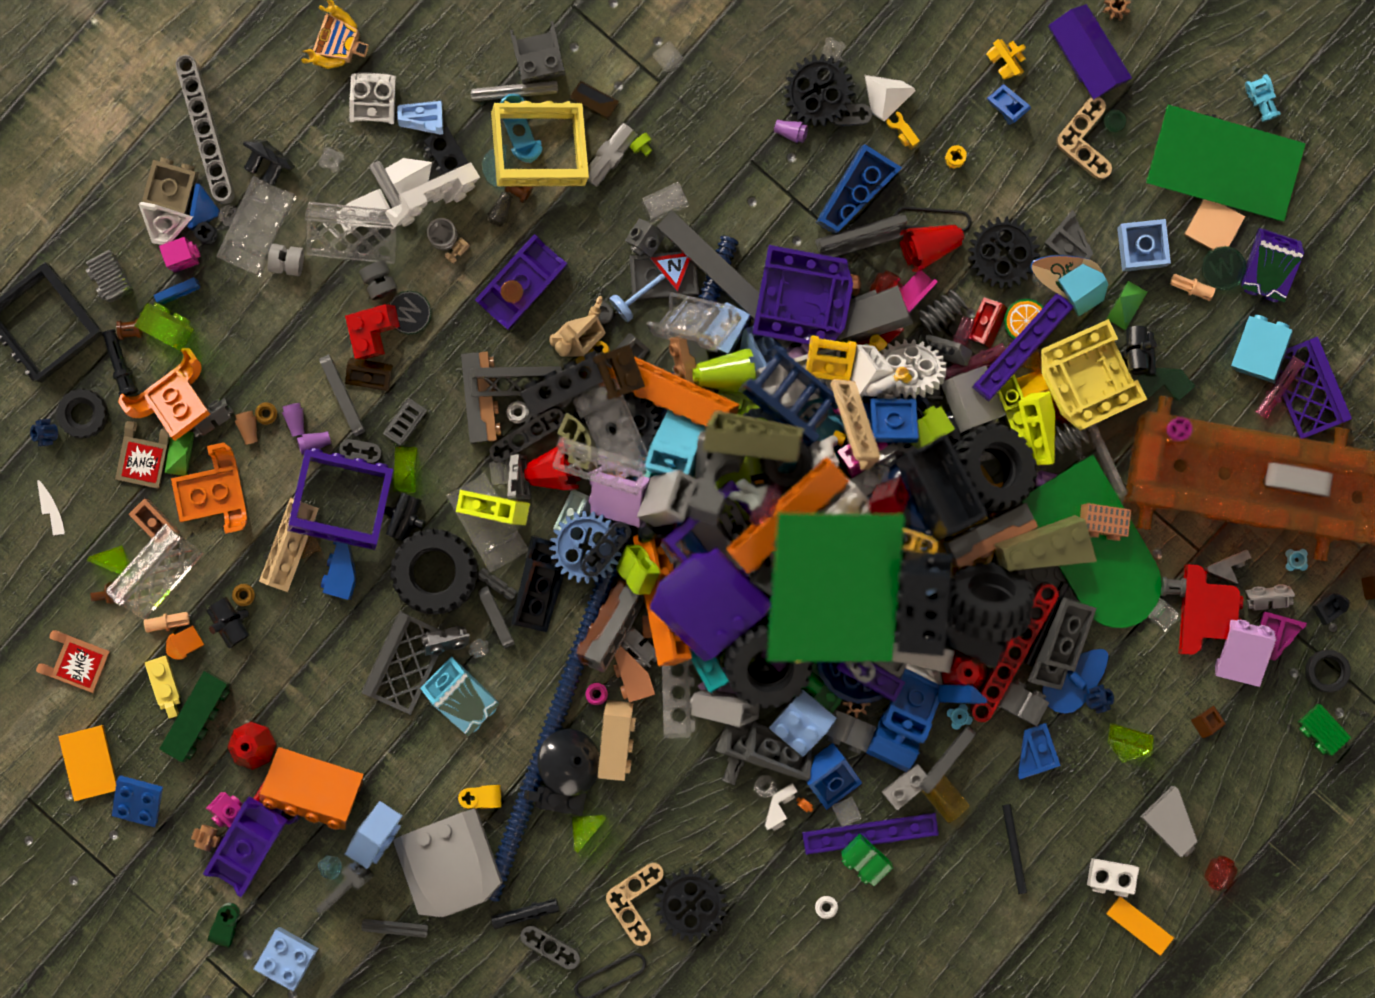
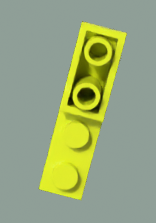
M1014 374L997 393L1006 413L1004 417L1009 430H1016L1019 433V437L1023 436L1027 440L1019 407V401L1024 396Z

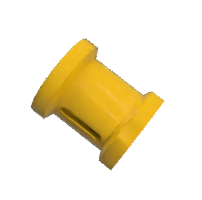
M959 145L950 147L945 156L947 166L953 169L961 167L967 157L966 151ZM955 153H958V154H959V159H957L956 161H953V160H952V158H953L952 155H955Z

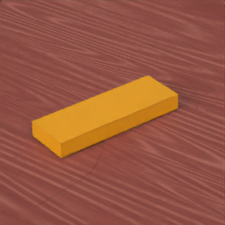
M1121 896L1116 899L1106 912L1108 916L1160 956L1174 939V937Z

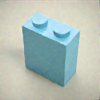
M1261 315L1249 316L1231 365L1232 370L1275 384L1293 331L1289 329L1290 326L1288 324L1267 322L1268 318Z

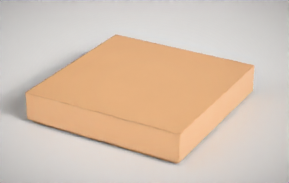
M1203 199L1184 235L1210 250L1219 247H1229L1245 216L1225 205Z

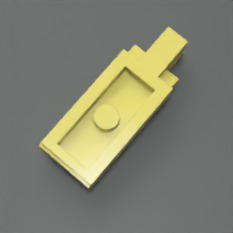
M167 655L145 662L160 709H166L169 719L178 717L177 704L181 703V696Z

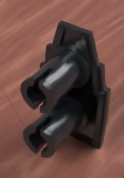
M251 139L242 143L252 151L246 165H244V169L257 174L263 159L269 160L271 163L262 179L271 185L276 184L282 169L291 170L295 168L294 164L267 140Z

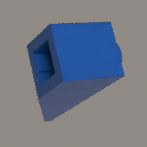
M333 541V545H336L334 554L330 553L327 566L330 568L328 575L323 576L321 588H324L323 593L351 600L357 582L351 546Z

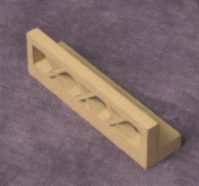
M834 379L830 384L855 460L859 461L861 470H869L881 457L856 382Z
M292 498L289 499L259 582L286 592L290 588L308 539V535L287 531L294 501ZM300 502L297 518L314 522L319 508Z

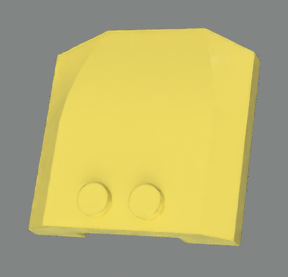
M1109 319L1041 350L1042 375L1061 415L1080 431L1147 400L1138 379L1133 381L1128 372V368L1115 343L1118 337Z

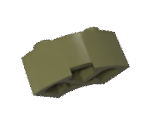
M566 413L557 433L566 440L569 446L568 462L574 467L592 474L596 472L598 466V447L596 441L584 424Z

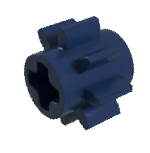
M50 419L35 421L36 425H32L30 429L31 439L34 442L38 441V446L53 445V441L58 438L57 426L50 424Z
M1103 684L1090 688V693L1086 696L1088 707L1091 710L1096 709L1097 714L1111 710L1110 705L1114 703L1112 691L1108 688L1104 689Z

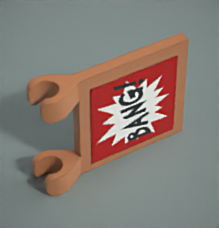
M53 630L50 634V639L64 643L56 665L53 668L41 663L37 666L36 671L93 693L110 651Z

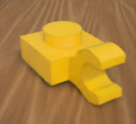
M897 111L895 116L898 118V122L892 123L888 118L886 119V124L891 129H897L900 134L898 136L903 146H909L912 150L919 144L920 140L909 125L905 123L902 114Z

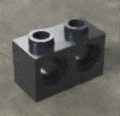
M448 127L443 129V134H434L424 140L427 144L424 149L430 160L435 158L439 164L435 168L440 176L453 171L446 168V164L450 160L458 162L455 169L469 163ZM439 141L446 142V147L442 151L435 150V144Z

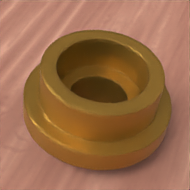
M268 402L261 403L255 410L257 421L264 425L272 424L278 415L276 407ZM265 410L270 411V416L268 418L263 417V412Z
M240 584L234 588L232 598L237 605L248 606L254 601L255 592L250 585ZM242 591H246L248 593V597L246 599H242L240 597Z

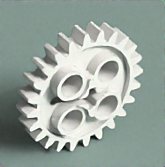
M904 339L903 344L895 341V346L887 344V350L883 349L880 351V354L894 370L893 376L896 375V370L902 366L906 367L909 370L908 373L913 377L909 383H903L901 380L897 381L896 385L887 389V393L895 391L896 397L904 394V399H907L908 395H912L916 399L917 394L924 398L925 392L932 395L933 389L939 390L940 384L944 383V378L946 377V362H943L944 356H938L939 350L932 351V346L930 345L924 347L923 341L919 345L916 344L914 339L911 344H908L906 339Z

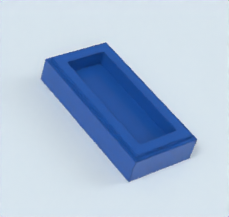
M193 277L153 296L158 304L164 305L200 289L201 286L199 281Z

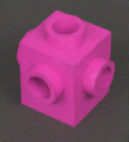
M220 792L206 810L213 815L211 819L219 827L225 826L230 828L241 808L242 802L234 795L230 797L227 793Z

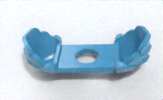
M508 94L500 103H504V101L520 103L525 100L519 94ZM503 119L513 145L512 153L517 159L532 163L541 154L542 146L540 140L534 141L527 119ZM519 124L525 128L523 136H516L513 133L515 125Z

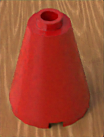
M956 225L907 228L900 232V236L904 235V241L900 242L902 254L907 265H913V272L923 270L960 247L962 240H964L962 229Z

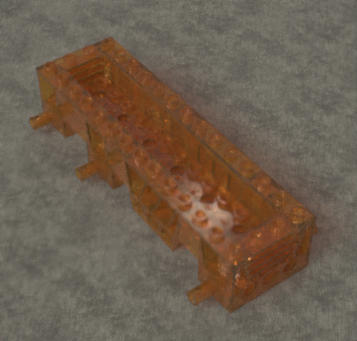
M1159 396L1157 413L1148 411L1138 417L1123 503L1134 504L1140 508L1136 528L1151 530L1153 511H1156V509H1174L1201 514L1202 518L1264 529H1286L1297 531L1302 535L1312 536L1317 540L1313 559L1328 562L1330 542L1353 541L1375 545V452L1346 447L1350 429L1335 427L1333 444L1186 418L1192 425L1191 435L1185 440L1174 441L1167 434V426L1172 420L1179 417L1170 415L1173 398H1166V396ZM1177 459L1184 461L1186 465L1183 472H1178L1174 469V462ZM1268 463L1332 473L1333 480L1330 497L1311 496L1306 493L1265 487L1263 485V478L1267 474ZM1222 467L1227 468L1230 472L1227 480H1222L1218 476V471ZM1355 491H1359L1363 496L1360 504L1352 501L1351 496Z

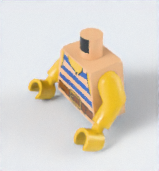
M326 0L328 2L326 9L319 5L321 11L330 12V14L326 13L314 49L303 51L309 54V60L304 58L301 61L305 64L313 62L314 65L331 69L343 66L345 63H350L353 54L365 57L369 45L358 41L360 33L357 30V24L350 15L338 6H334L333 0Z

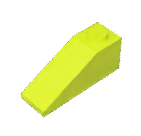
M1030 393L1019 401L1028 447L1032 448L1034 452L1032 457L1036 459L1037 465L1053 464L1055 462V411L1051 393Z
M460 490L456 512L509 524L526 525L530 503Z

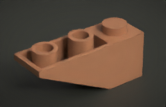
M620 645L615 654L617 664L613 666L617 678L621 677L624 684L620 686L623 698H628L629 702L655 695L649 673Z

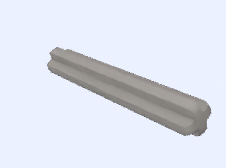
M557 81L476 88L471 90L472 101L503 99L508 94H519L521 97L558 93Z

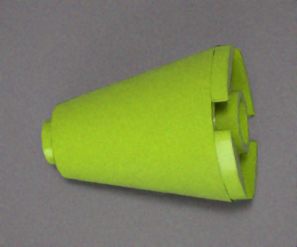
M743 349L698 363L696 368L692 370L693 381L697 382L698 386L740 392L739 388L744 382L750 378L756 380L755 363H751L749 357H753L751 349Z

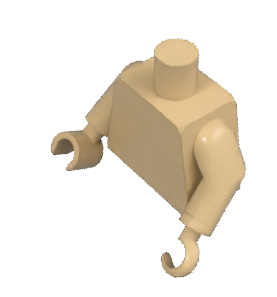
M602 296L597 298L595 305L590 308L587 317L566 322L555 334L550 336V344L555 347L556 352L560 356H584L606 334L598 319L601 313L600 306L603 302Z

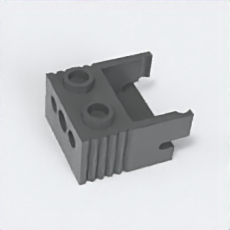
M550 21L552 26L550 28L551 32L517 40L514 31L510 30L522 84L565 76L553 21Z

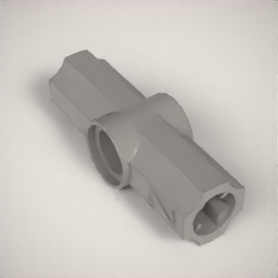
M622 123L610 140L602 144L595 154L596 157L588 166V182L597 187L608 172L620 163L625 155L624 152L638 136L633 129Z

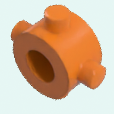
M803 797L797 798V805L806 812L813 811L811 803Z

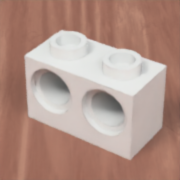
M1091 858L1087 885L1093 887L1092 891L1106 893L1107 889L1115 891L1114 895L1128 897V893L1135 894L1139 867ZM1104 870L1107 874L1106 880L1104 882H1097L1096 874ZM1127 874L1129 877L1128 884L1120 886L1118 883L1119 877Z

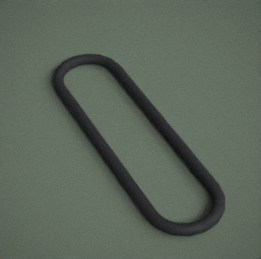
M901 207L895 212V216L902 210L964 214L968 218V224L962 231L965 232L971 226L970 215L961 210ZM905 225V229H907V228L924 227V226H909V225Z
M633 952L577 981L574 988L575 995L578 998H594L635 977L646 968L645 957L640 953ZM631 956H639L642 959L643 966L639 971L591 996L582 997L578 993V986L583 981Z

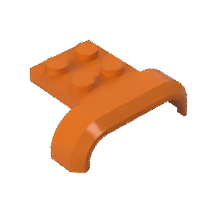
M182 348V362L144 392L135 397H127L121 394L118 401L124 412L131 418H143L155 412L174 441L210 415V412L191 386L201 373V363L190 348Z
M225 443L207 446L208 454L211 456L214 465L213 470L171 478L180 522H186L224 513L225 525L223 527L225 534L241 531L247 524V512L233 450Z

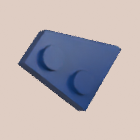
M1043 723L1025 729L1018 778L1023 779L1061 766L1047 724Z

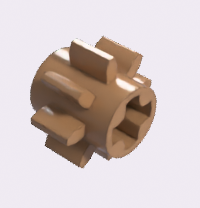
M1104 0L1103 3L1108 6L1103 10V13L1108 12L1110 15L1109 20H1112L1113 17H1118V20L1121 21L1123 18L1122 13L1129 14L1130 10L1126 6L1131 1ZM1114 3H1116L1117 6H1121L1119 11L1117 8L1112 7Z
M852 702L842 703V705L848 706L849 708L846 711V714H849L852 711L854 712L855 718H858L859 712H862L866 715L867 712L864 710L865 706L871 705L870 703L860 704L861 709H852Z
M202 824L200 829H194L191 839L196 840L194 846L205 851H210L211 847L216 848L221 838L216 835L218 830Z

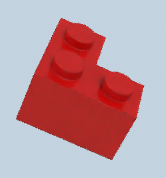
M384 304L345 315L355 359L366 360L384 355L385 352L380 333L400 327L394 305Z

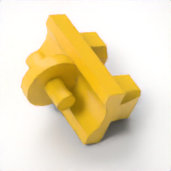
M1002 39L993 42L995 46L986 54L993 63L1002 57L1007 64L998 70L1003 79L1007 80L1013 76L1023 74L1024 70L1015 56L1020 63L1026 59L1022 54L1026 49L1025 45L1022 44L1017 47L1015 42L1012 41L1008 44L1012 50L1011 52Z

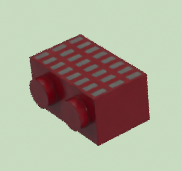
M901 476L876 485L868 503L871 514H903L910 494Z

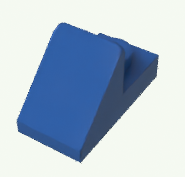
M1004 84L987 98L989 103L1003 114L1008 125L1015 123L1031 109L1029 104Z

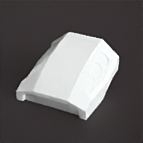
M375 73L352 74L350 122L375 121L394 124L396 76Z

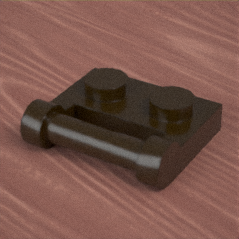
M630 344L593 357L594 364L598 365L605 384L608 400L645 387ZM605 360H610L620 389L616 390Z

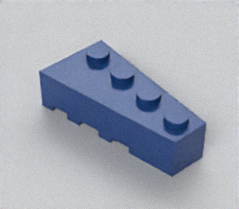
M864 144L859 148L815 223L832 234L839 232L902 167Z

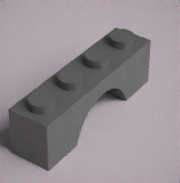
M711 452L712 458L711 460L707 459L704 466V477L698 479L696 485L697 493L695 496H691L688 508L691 509V519L717 526L724 510L725 496L718 491L715 483L725 474L740 472L746 457L744 455Z

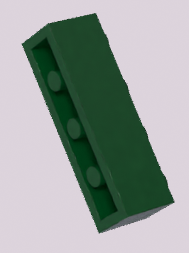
M203 671L159 750L180 762H186L188 759L191 760L197 751L195 746L198 740L202 741L208 732L206 726L210 720H215L220 711L217 709L218 705L229 696L231 690L228 688L231 684L209 671Z

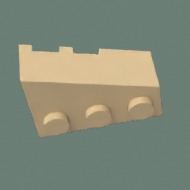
M607 700L598 778L625 781L626 773L630 774L631 760H627L628 752L632 753L634 739H630V731L634 732L636 718H632V702Z

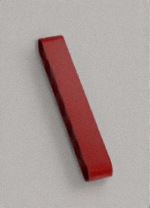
M1043 582L1034 591L1033 608H1041L1042 613L1038 618H1031L1030 625L1028 626L1031 630L1030 635L1027 638H1021L1020 636L1015 639L1011 638L1003 659L996 668H991L987 679L978 691L987 699V703L971 704L970 712L977 721L986 722L992 717L1057 601L1058 590L1051 583ZM1045 588H1051L1053 592L1052 596L1048 599H1043L1041 595ZM1019 647V655L1013 658L1009 657L1008 652L1010 648ZM1002 666L1009 668V672L1005 677H1000L997 674L998 669ZM990 686L998 688L995 696L987 695L986 691ZM980 705L987 707V712L983 716H978L975 712L976 708Z

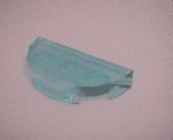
M507 144L502 145L504 167L507 152ZM493 148L484 156L482 171L486 180L493 187L502 189V186H497Z

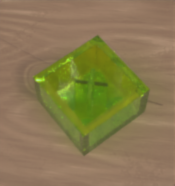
M156 302L153 306L146 303L134 327L181 351L194 330L189 325L191 321L177 313H174L173 316L169 315L171 311Z

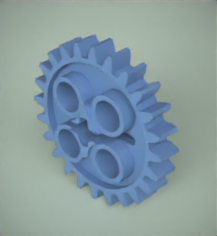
M583 511L582 517L577 512H574L573 520L566 516L567 524L559 522L562 529L553 530L558 536L557 538H550L552 542L556 543V546L550 547V550L556 551V554L551 559L559 560L555 567H563L561 574L569 572V580L577 576L576 580L578 583L581 582L582 577L585 578L586 583L590 582V577L584 575L580 569V563L584 554L581 544H585L587 541L588 528H592L588 545L592 546V548L596 544L594 542L595 534L598 532L604 534L610 528L609 526L612 521L608 520L604 523V515L601 514L596 519V512L594 511L590 517H588L586 511ZM577 527L583 530V537L580 540H575L572 536L573 530ZM609 535L607 539L611 540L615 544V546H617L618 543L615 541V539L621 535H615L613 538H611ZM609 543L600 545L599 552L601 555L607 556L611 553L612 548ZM572 549H575L579 554L575 562H571L567 558L568 552ZM617 552L598 575L606 578V570L613 572L611 564L618 565L615 556H621L622 554ZM586 562L585 565H587L588 567L586 569L587 572L590 570H596V568L591 566L589 562ZM598 575L593 577L595 582H598Z

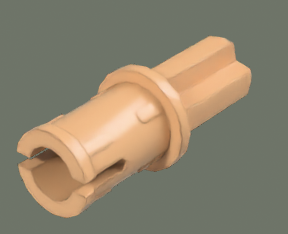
M1174 274L1170 281L1172 286L1188 291V295L1191 296L1193 294L1207 301H1211L1215 293L1214 287L1202 284L1196 278L1190 280Z
M188 612L172 615L165 613L161 617L144 619L146 633L164 629L170 631V628L190 624Z

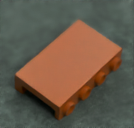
M278 747L260 792V803L269 809L277 808L283 810L291 816L299 815L305 817L313 823L321 822L327 824L328 827L335 830H345L357 793L361 790L364 774Z

